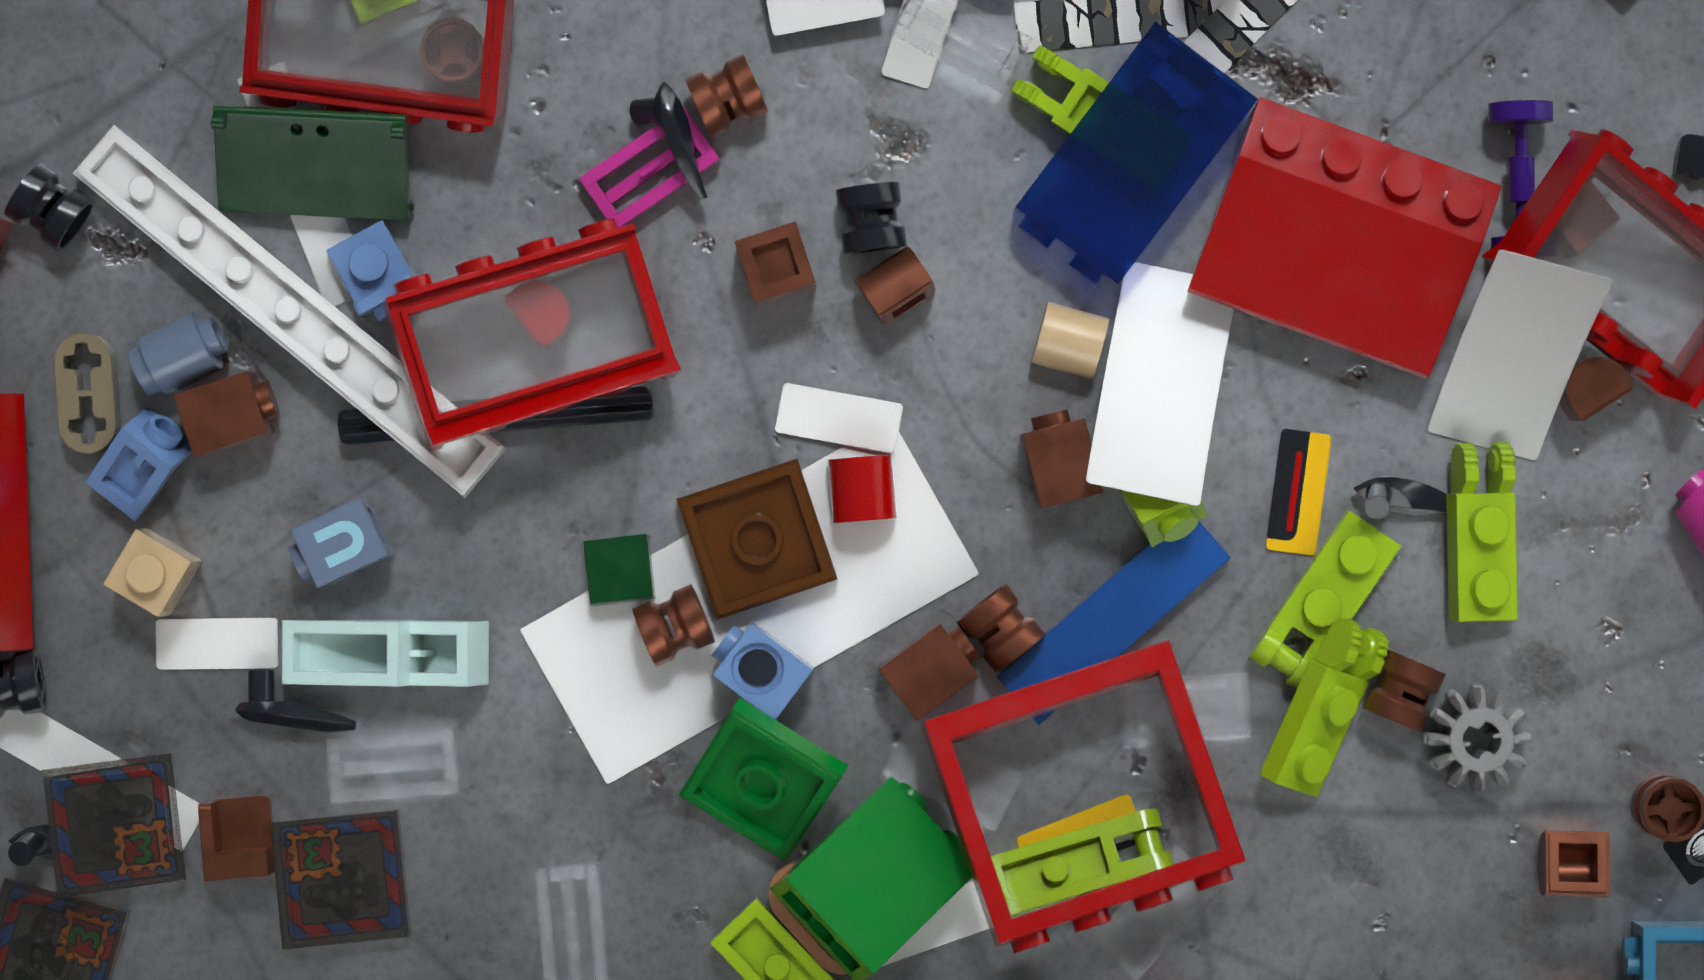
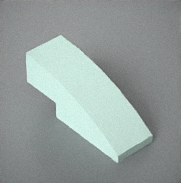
M282 620V684L390 687H471L489 685V621Z

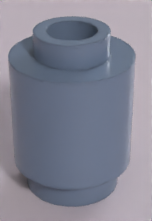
M193 311L140 337L138 340L139 345L128 350L127 354L139 384L149 396H152L161 391L169 395L223 368L221 355L228 352L229 349L224 334L217 322L212 317L203 320L197 312Z

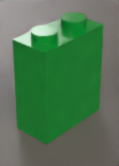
M893 776L872 789L769 888L853 980H863L873 975L972 878L958 836L947 829L942 831L926 813L928 807L922 796L910 785L904 782L899 784Z

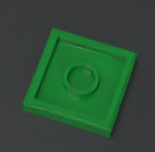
M739 697L678 795L787 862L842 778L848 765Z

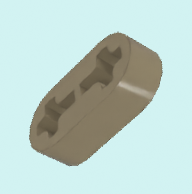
M86 333L70 335L60 343L54 357L58 428L61 438L69 448L79 453L97 454L108 449L121 429L117 360L114 349L105 339ZM86 343L90 353L101 356V366L90 370L91 390H84L81 371L70 369L69 365L70 357L79 356L81 345ZM91 397L94 417L105 418L106 429L96 432L94 437L95 443L88 444L86 434L76 433L74 430V421L84 419L85 417L84 398Z

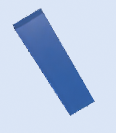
M1199 521L1196 528L1182 539L1174 542H1166L1164 540L1154 547H1151L1150 543H1148L1046 632L1045 636L996 677L1009 692H1013L1118 657L1231 557ZM1056 710L1033 717V719L1040 725Z

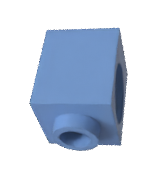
M753 621L745 632L734 625L711 655L721 663L713 676L754 707L775 720L813 671V666ZM754 649L769 652L777 664L775 677L763 685L749 683L740 672L741 658L744 654Z

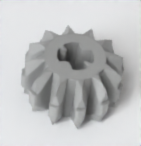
M1471 684L1468 691V705H1466L1463 697L1456 690H1449L1445 693V697L1453 712L1448 715L1444 711L1433 707L1428 711V717L1431 720L1443 724L1441 732L1428 731L1422 734V742L1424 744L1443 746L1442 750L1433 754L1428 759L1429 766L1437 770L1452 763L1446 776V783L1455 788L1463 782L1469 772V785L1474 793L1484 792L1486 772H1489L1492 780L1498 786H1507L1510 783L1509 776L1502 765L1507 762L1519 769H1524L1527 765V760L1523 756L1512 752L1514 744L1528 745L1533 743V735L1531 733L1512 730V727L1521 723L1527 717L1525 709L1516 707L1503 713L1508 703L1509 693L1501 689L1494 692L1486 704L1484 686L1481 684ZM1486 723L1490 729L1484 731V735L1492 738L1489 747L1486 750L1475 747L1468 754L1465 747L1471 745V743L1463 739L1465 730L1469 726L1480 729Z

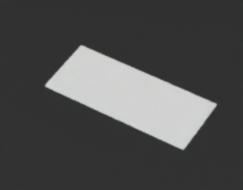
M900 432L898 433L896 450L893 453L845 445L802 470L838 580L717 620L689 536L686 535L651 555L656 599L592 606L590 605L588 590L521 628V634L607 784L725 719L739 697L745 700L713 676L721 663L711 655L734 625L745 632L753 621L815 668L978 576L977 568ZM891 454L897 518L833 523L828 460ZM692 584L711 627L715 642L700 649L690 646L677 651L675 659L656 667L643 641L632 608L649 601L661 604L670 600L673 591ZM666 615L664 617L668 623L673 638H676L677 635L672 626L670 618L668 615ZM754 649L744 654L741 658L740 672L749 683L763 685L775 677L777 664L769 652Z

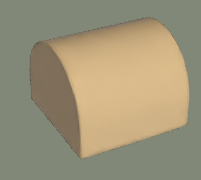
M1047 302L1030 363L1092 380L1101 356L1109 318Z

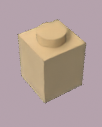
M149 528L135 529L103 585L157 617L168 616L172 614L203 560Z

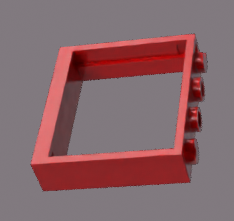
M1169 640L923 722L921 729L995 947L1011 943L1015 954L1051 942L1047 930L1072 922L1075 933L1112 921L1108 909L1133 901L1136 912L1165 904L1173 900L1170 888L1194 881L1198 892L1234 880L1230 868L1246 861ZM1157 676L1217 850L1012 919L953 744Z

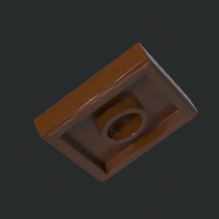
M798 459L676 499L717 620L838 580Z

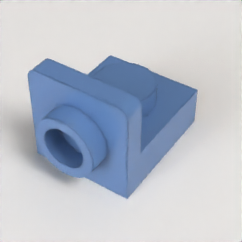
M384 220L371 225L326 250L354 301L353 306L358 316L363 318L375 314L379 322L387 320L383 305L386 297L396 294L393 285L405 279L415 277Z
M145 408L121 428L85 483L131 519L137 521L146 513L175 469L192 454L187 436L183 434L182 429L175 421L167 416L157 414L150 408Z

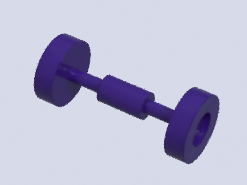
M1513 100L1488 104L1489 124L1515 125V157H1509V202L1516 203V218L1535 191V157L1528 156L1527 124L1553 122V101ZM1504 236L1492 237L1491 248L1497 245ZM1548 236L1535 257L1556 256L1555 236Z

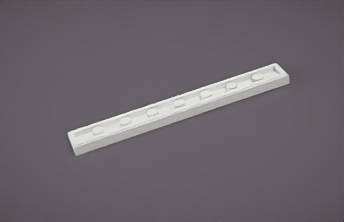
M115 125L112 126L73 172L78 179L464 498L467 497L506 450L491 435L480 436L478 433L446 443L442 449L429 452L401 361ZM431 387L439 414L457 409L456 406Z

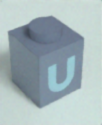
M368 497L357 498L290 530L296 541L295 544L288 546L293 564L302 580L306 581L313 578L317 588L326 587L394 555Z

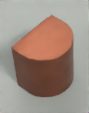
M909 246L898 251L855 280L881 323H886V325L934 295L936 290L933 280Z
M1592 357L1576 361L1559 404L1570 421H1585L1632 391V387L1635 384L1625 369L1610 358Z
M1545 830L1541 834L1538 851V881L1541 895L1609 897V832Z

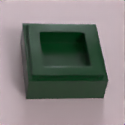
M639 534L583 541L590 605L600 606L656 599L649 535Z

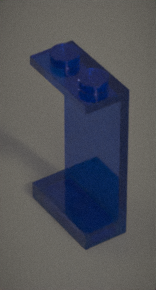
M1155 21L1016 205L1014 210L1024 217L1017 227L1046 249L1056 241L1074 255V258L1068 265L1094 286L1099 288L1105 279L1114 286L1118 285L1258 98Z

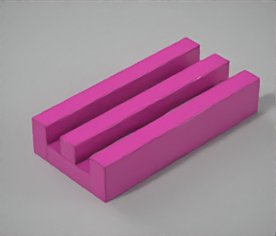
M683 106L689 120L695 147L702 155L697 158L699 172L702 174L721 160ZM658 125L652 127L579 178L605 218H615L618 228L628 225L688 183L680 170L619 213L612 204L676 161L669 148L604 193L598 185L599 182L665 138Z

